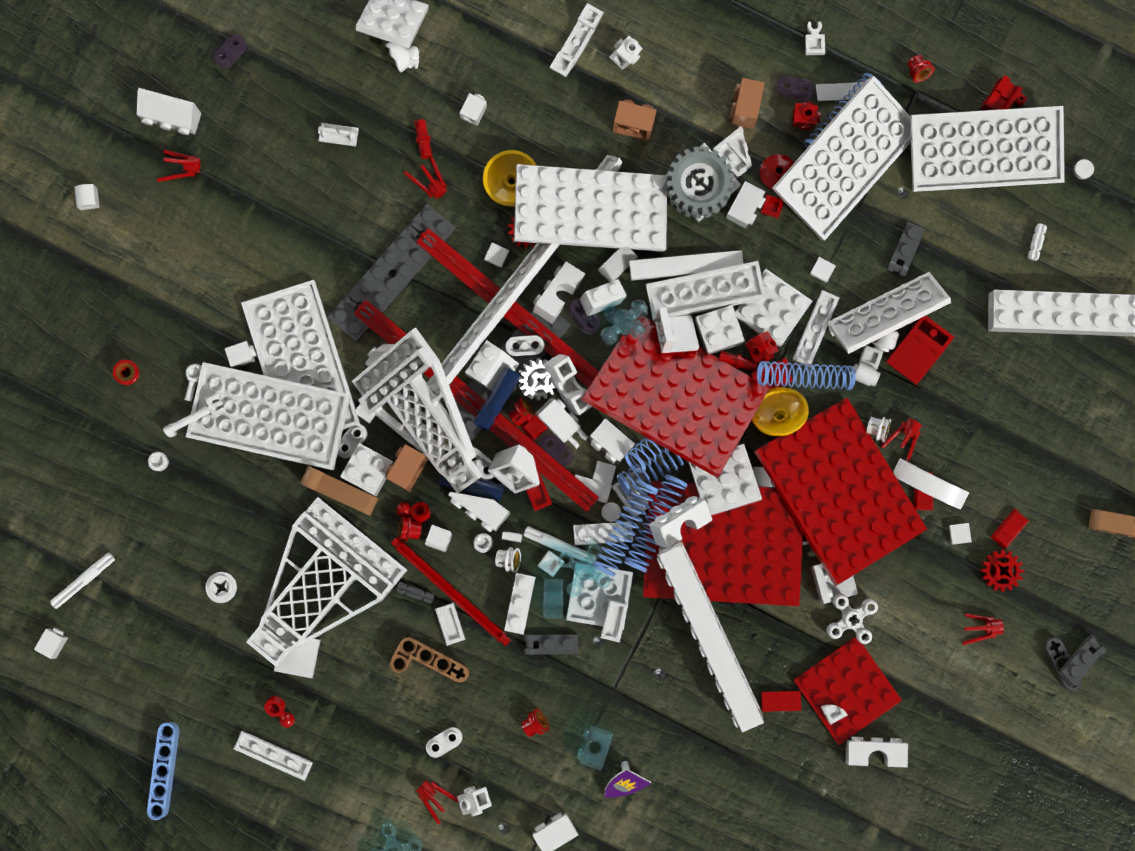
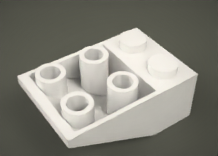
M454 492L448 494L451 497L450 502L459 509L463 506L467 510L465 513L473 520L480 519L482 521L480 525L489 532L492 530L497 532L510 515L508 510L492 499Z

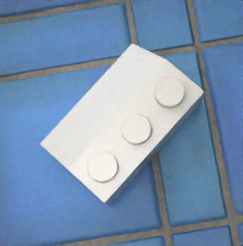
M141 88L138 89L137 116L142 120V123L151 126L154 123L160 125L159 127L165 130H171L172 128L178 130L177 132L183 135H189V133L195 135L201 112L193 102Z

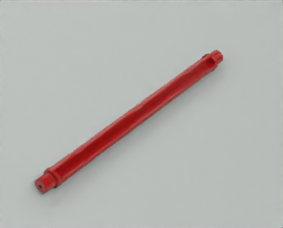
M397 537L391 542L396 551L403 555L468 615L484 627L498 642H501L504 646L508 645L511 639L506 636V633L491 622L488 617L459 591L453 588L450 583L410 549L405 542L399 541Z

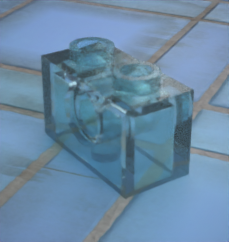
M544 579L543 618H563V579Z
M591 725L590 729L586 728L583 739L586 740L584 748L580 747L577 758L580 759L579 764L602 771L614 733ZM591 742H598L600 744V749L597 752L589 750Z

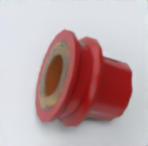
M922 55L912 57L907 64L911 70L909 75L915 83L928 79L935 70L931 62L925 61Z
M121 360L114 366L113 376L118 383L131 385L137 381L139 369L134 362ZM130 370V376H125L124 373Z
M522 398L519 399V402L514 403L515 408L508 413L513 423L518 426L522 425L525 421L531 422L532 418L536 417L533 408Z
M402 516L398 528V540L404 539L405 542H407L408 538L418 540L421 534V523L411 521V517L405 518Z
M539 709L530 712L528 718L521 723L522 729L528 737H532L537 733L542 735L544 731H549L550 728L546 717Z

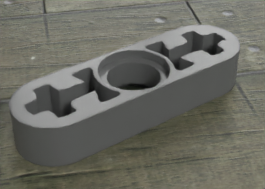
M1058 638L1047 639L1044 643V650L1062 686L1066 690H1078L1082 683L1081 680L1076 686L1071 687L1058 674L1060 671L1058 661L1062 658L1066 661L1070 659L1063 642ZM1051 642L1058 644V646L1056 647V651L1058 653H1063V655H1059L1055 658L1053 657L1057 654L1055 650H1050L1049 647L1052 646Z

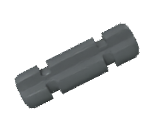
M402 582L397 586L396 591L398 593H405L407 596L418 600L423 599L427 603H432L434 599V594L424 592L425 590L407 586V584Z

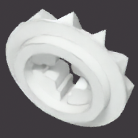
M217 572L207 580L206 593L212 601L225 603L235 596L237 590L236 580L230 574ZM226 581L225 588L228 592L221 591L218 593L219 588L215 583L223 584Z

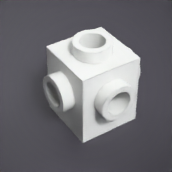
M628 36L624 40H618L613 46L615 50L609 58L623 70L629 64L633 65L640 58L638 54L643 48L635 39Z
M475 786L464 789V793L457 796L463 815L471 813V816L482 814L483 809L492 806L486 787L475 789Z

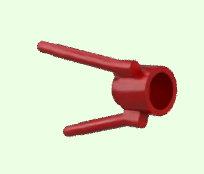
M163 150L165 154L183 158L184 160L164 158L163 160L183 164V169L187 170V172L157 178V182L187 176L195 177V173H200V158Z
M432 157L430 161L438 180H434L425 166L421 165L422 170L431 182L428 185L430 189L425 187L407 171L403 172L410 180L424 190L430 198L438 199L448 191L446 189L447 185L443 181Z
M909 418L906 423L902 422L899 428L885 440L881 448L889 444L903 430L902 433L905 435V438L900 448H904L909 438H913L905 461L909 462L917 438L921 433L919 430L922 425L916 420Z
M965 613V617L988 622H985L984 626L964 627V630H985L987 635L963 641L962 645L1002 635L1004 632L1003 621L995 619L994 616L986 617Z
M426 780L416 792L439 825L441 822L428 802L431 800L441 812H444V808L433 797L437 793L435 789L455 802L459 803L456 796L439 787L434 781L430 783Z

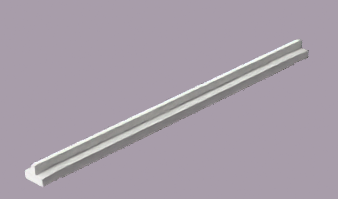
M607 155L595 170L618 172L623 162L618 157ZM537 243L442 362L441 366L448 384L458 375L462 367L480 347L481 343L499 323L510 306L513 305L560 244ZM433 375L428 380L427 385L436 396H439L442 393L436 377Z

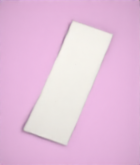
M858 82L816 84L817 101L844 100L843 97L849 95V90H853V86L858 84ZM855 86V90L858 91L860 89L859 86ZM851 91L850 96L853 97L855 93Z

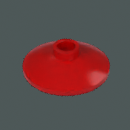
M782 154L767 157L761 164L759 172L762 183L768 189L774 191L772 189L773 186L794 164L792 159ZM777 168L782 169L783 173H782V174H778V173L776 172V169H777Z

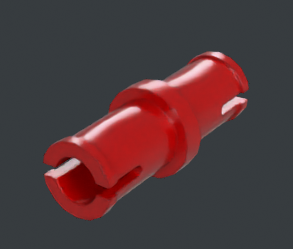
M420 119L414 122L417 134L416 143L419 144L421 159H429V157L433 156L430 147L431 137L427 132L426 120Z
M722 350L718 358L719 361L726 362L736 369L742 368L753 372L756 371L758 364L752 359L742 357V354L735 355Z

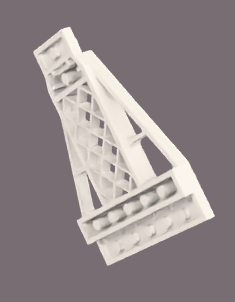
M414 328L352 380V382L362 395L358 401L369 415L374 412L378 418L426 455L437 471L448 480L456 493H459L483 475L472 461L476 454L440 360L419 331ZM430 367L433 369L442 393L439 396L433 393L422 378V374ZM410 391L414 392V397L410 396ZM442 397L445 400L449 413L446 411V409L440 402V399ZM388 402L403 424L388 414L382 406ZM411 403H414L415 409L411 408ZM421 406L425 407L426 413L422 412ZM422 418L426 420V424L422 423ZM433 422L437 424V428L433 427ZM433 434L438 436V440L434 439ZM444 438L449 440V444L445 443Z
M317 497L306 512L304 511L292 525L264 615L261 618L259 627L247 640V643L277 667L289 652L383 601L406 573L407 569ZM296 532L301 533L318 548L303 568H299L288 559ZM323 552L328 555L319 557ZM318 559H328L329 570L318 571ZM331 559L334 560L337 564H339L342 568L332 569ZM288 562L298 571V574L275 600V594L285 564ZM315 562V571L307 572ZM343 571L344 582L333 583L332 572ZM346 571L351 574V577L348 580ZM330 572V583L320 584L319 573ZM316 574L317 585L306 586L305 575ZM302 578L303 586L295 587ZM355 580H358L377 596V599L353 612L340 601V597ZM334 585H343L334 596ZM331 586L332 597L321 598L320 587ZM317 587L318 599L307 600L306 588ZM303 589L304 600L293 601V590ZM290 593V602H282ZM331 600L322 611L321 601ZM318 601L319 612L308 613L307 602ZM304 602L305 614L295 615L294 603ZM291 604V615L281 616L280 605ZM335 604H339L349 612V615L316 633L313 632ZM318 615L309 626V616ZM306 616L307 628L296 629L295 617ZM283 618H292L293 627L286 623ZM306 630L303 635L297 631Z

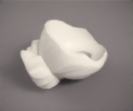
M388 42L385 45L389 49V54L394 59L399 72H403L407 68L411 69L413 66L416 69L418 68L419 50L417 47L410 46V48L392 42Z

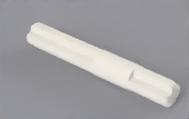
M529 526L525 529V537L584 563L593 565L596 559L594 554Z
M111 553L104 555L50 601L51 605L58 609L114 562V556Z

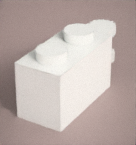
M550 398L535 415L560 441L565 443L568 440L577 449L579 444L571 436L575 432L584 440L588 436L580 429L581 426L577 423L579 419L572 412L568 414L564 410L566 407L564 403L559 399Z

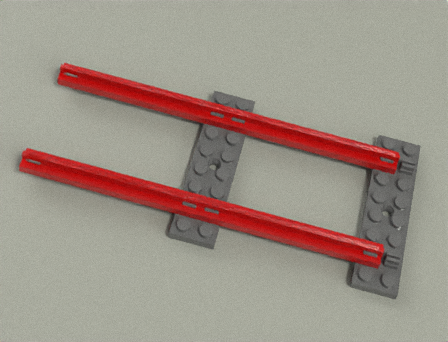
M426 204L332 311L328 319L356 342L370 328L388 344H396L406 333L388 319L383 312L431 257L487 304L492 301L500 288L445 242L456 230V227L430 205ZM391 270L396 271V275L393 277L389 276V271ZM515 301L503 316L517 328L511 337L537 335L545 343L544 350L540 354L523 356L510 355L506 350L505 343L501 350L519 363L515 372L522 377L519 370L524 371L523 364L529 366V360L536 363L537 358L542 360L546 354L551 358L562 354L569 356L577 371L574 377L589 388L599 371L560 339L571 327V324L560 315L551 324L533 311L530 314ZM534 341L532 347L538 348V342ZM515 342L513 348L518 350L520 345ZM430 367L423 374L430 379L434 372ZM456 376L449 386L468 436L473 440L482 430L473 421L491 391L474 380L467 386ZM519 381L517 382V384H516L515 388L513 389L512 393L510 394V396H511V395L514 393V391L518 388V385H519L521 382H519ZM499 413L494 420L495 423L489 430L510 448L516 445L525 447L533 455L536 470L587 512L599 497Z

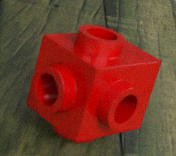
M812 102L795 103L791 126L800 127L804 131L814 129L816 124L820 123L821 112H818V105H814Z
M768 331L755 336L745 343L755 363L770 361L774 358L773 354L779 351L775 340Z

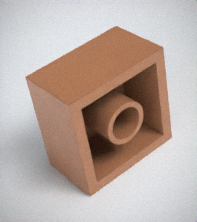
M742 78L741 83H737L733 100L736 102L733 101L729 118L732 119L731 125L754 129L765 82Z
M631 100L619 101L613 132L649 141L657 110L646 104L642 106L636 105Z
M405 444L403 448L400 447L395 455L397 460L394 465H389L385 474L388 475L386 479L410 492L428 458L426 455Z

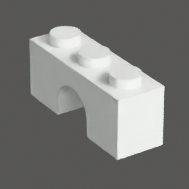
M565 262L563 266H558L553 274L555 278L552 281L548 280L543 288L545 292L542 295L538 294L533 302L535 305L533 312L553 324L565 302L557 297L556 292L566 291L573 295L585 276V273L568 262Z
M558 354L544 363L570 413L580 415L592 407L582 401L587 390L577 383L574 377L577 371L569 356Z
M696 496L686 499V502L671 508L668 513L658 516L655 521L650 523L649 526L656 545L668 549L682 540L680 528L684 521L686 526L697 530L712 521L706 500Z
M617 522L574 525L575 546L606 543L605 540L619 543L608 534L610 533L624 539L627 538L613 530L612 527H617L627 532L630 531ZM623 524L624 526L632 530V527ZM620 531L633 541V535Z
M516 573L504 631L524 635L536 577Z
M851 737V740H846L845 764L868 766L870 754L873 751L879 750L884 755L885 766L907 767L908 743L902 742L901 738H890V742L883 741V738L871 737V741H863V737Z

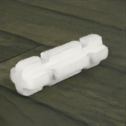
M1037 224L1034 232L1036 233L1033 235L1030 246L1031 250L1028 254V259L1037 261L1039 259V251L1042 248L1045 237L1043 234L1046 233L1047 226L1044 224Z

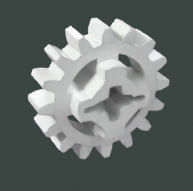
M537 358L536 363L529 360L530 365L523 364L525 370H519L522 377L519 379L521 383L518 387L530 399H533L534 396L537 400H540L541 396L547 399V393L554 394L552 388H556L544 365V363L548 362L546 359L542 362L540 358Z

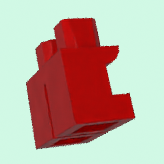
M1004 75L998 79L980 109L983 111L1012 109L1013 103L1020 108L1028 98L1021 93L1023 88L1010 82L1011 79Z

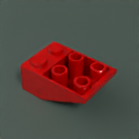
M925 315L915 322L885 363L917 385L941 356L954 336Z

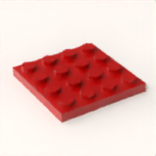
M856 636L793 679L838 745L902 701ZM827 704L836 705L842 708L847 713V716L829 724L820 706Z

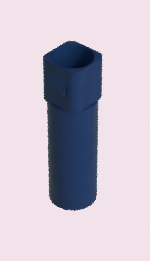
M504 368L483 403L481 410L476 414V418L473 421L476 426L488 432L521 377L519 374L509 368Z
M441 474L438 485L453 489L448 480ZM479 478L463 489L462 492L492 499L500 503L505 485Z

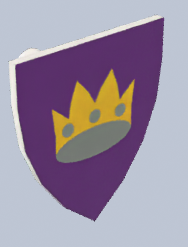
M623 761L621 763L622 771L608 782L604 797L613 798L635 793L650 785L651 781L630 771L629 763Z

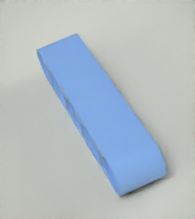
M174 722L160 725L157 732L147 814L152 820H159L165 817L169 811L179 738V727ZM166 726L172 728L173 733L171 736L165 734ZM163 746L169 747L170 754L168 756L162 753ZM161 765L167 768L166 776L161 775L159 772ZM158 785L164 787V795L157 793ZM156 805L162 808L161 815H157L154 812Z

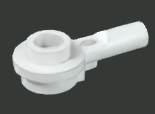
M191 364L186 369V377L189 380L184 400L192 402L202 368L199 364Z

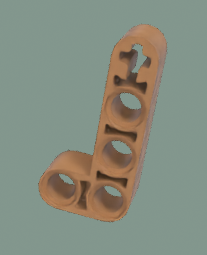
M310 466L307 467L300 484L369 516H371L379 499Z
M1091 509L1088 529L1135 538V517Z
M411 637L404 638L400 642L390 661L391 669L397 673L405 671L412 659L456 682H464L470 674L468 667ZM408 640L414 644L411 652L404 649V643ZM423 650H429L431 653V658L428 661L421 658ZM397 658H402L405 662L402 669H398L395 666ZM440 659L448 661L447 669L442 670L438 667ZM453 663L456 664L454 669H464L465 677L457 678L458 674L454 671H451V675L448 673Z

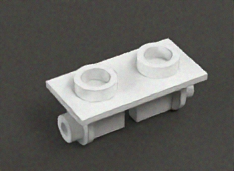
M321 123L318 129V134H320L319 142L356 147L359 128Z

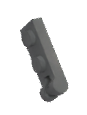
M910 222L906 223L887 270L891 272L896 271L900 276L905 277L925 229ZM897 260L904 262L903 265L896 264Z
M524 635V641H526L524 655L578 654V635ZM533 641H539V648H533Z
M1094 635L1088 636L1060 669L1058 674L1071 687L1076 686L1095 661L1105 653L1106 648L1097 642V638ZM1090 646L1094 649L1092 653L1088 650Z

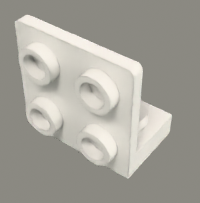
M659 308L654 320L661 352L698 350L699 344L692 316L671 317V315H668L667 308Z
M822 564L810 567L820 604L830 603L838 593H842L847 597L858 594L853 576L834 586Z

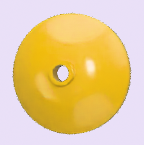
M515 150L500 152L489 160L484 169V188L489 197L500 205L515 207L517 164L537 166L534 160L523 152ZM514 179L515 183L511 185L508 181Z
M778 387L769 389L752 418V422L759 431L767 435L784 436L800 429L808 418L809 409L807 401L801 393L791 388Z

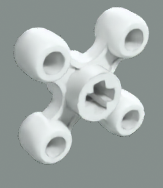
M842 593L836 594L832 599V603L841 610L842 618L839 622L831 623L827 626V634L833 639H838L846 629H853L857 640L862 644H868L872 640V634L863 627V618L877 612V602L873 599H866L859 608L853 609L849 606V600L846 595ZM839 599H843L841 604H838ZM869 604H872L871 609H867ZM855 616V617H856L855 621L852 620V623H851V622L849 621V617ZM837 628V632L832 633L833 629ZM866 633V637L862 639V635Z

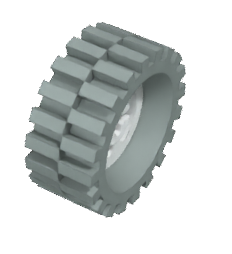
M699 146L693 147V151L686 149L683 155L678 154L675 161H672L666 178L667 197H670L671 205H676L679 213L682 211L686 212L685 216L690 217L691 214L695 215L697 219H700L701 215H705V218L710 217L712 213L716 214L722 207L724 208L730 198L734 186V173H731L732 167L730 163L726 164V157L723 155L720 158L718 156L719 152L715 149L713 153L708 151L709 147H704L703 150H699ZM702 172L695 174V177L691 180L690 188H687V177L692 173ZM708 179L712 181L713 189L708 194L703 196L695 195L702 194L704 189H707ZM696 182H703L702 186H696Z

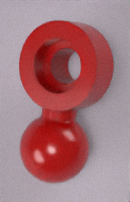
M401 502L396 507V513L400 517L411 515L416 522H424L431 515L429 506L424 502H418L412 507L406 502Z
M277 696L270 697L264 706L266 713L272 717H279V723L282 727H291L295 722V718L292 713L284 711L286 705L283 699Z

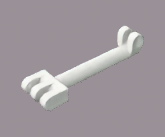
M219 394L205 399L208 406L173 424L165 426L163 428L164 433L168 437H174L177 435L176 430L209 413H212L213 417L225 413V408L217 410L218 407L223 405L222 401L214 403L215 400L220 398Z

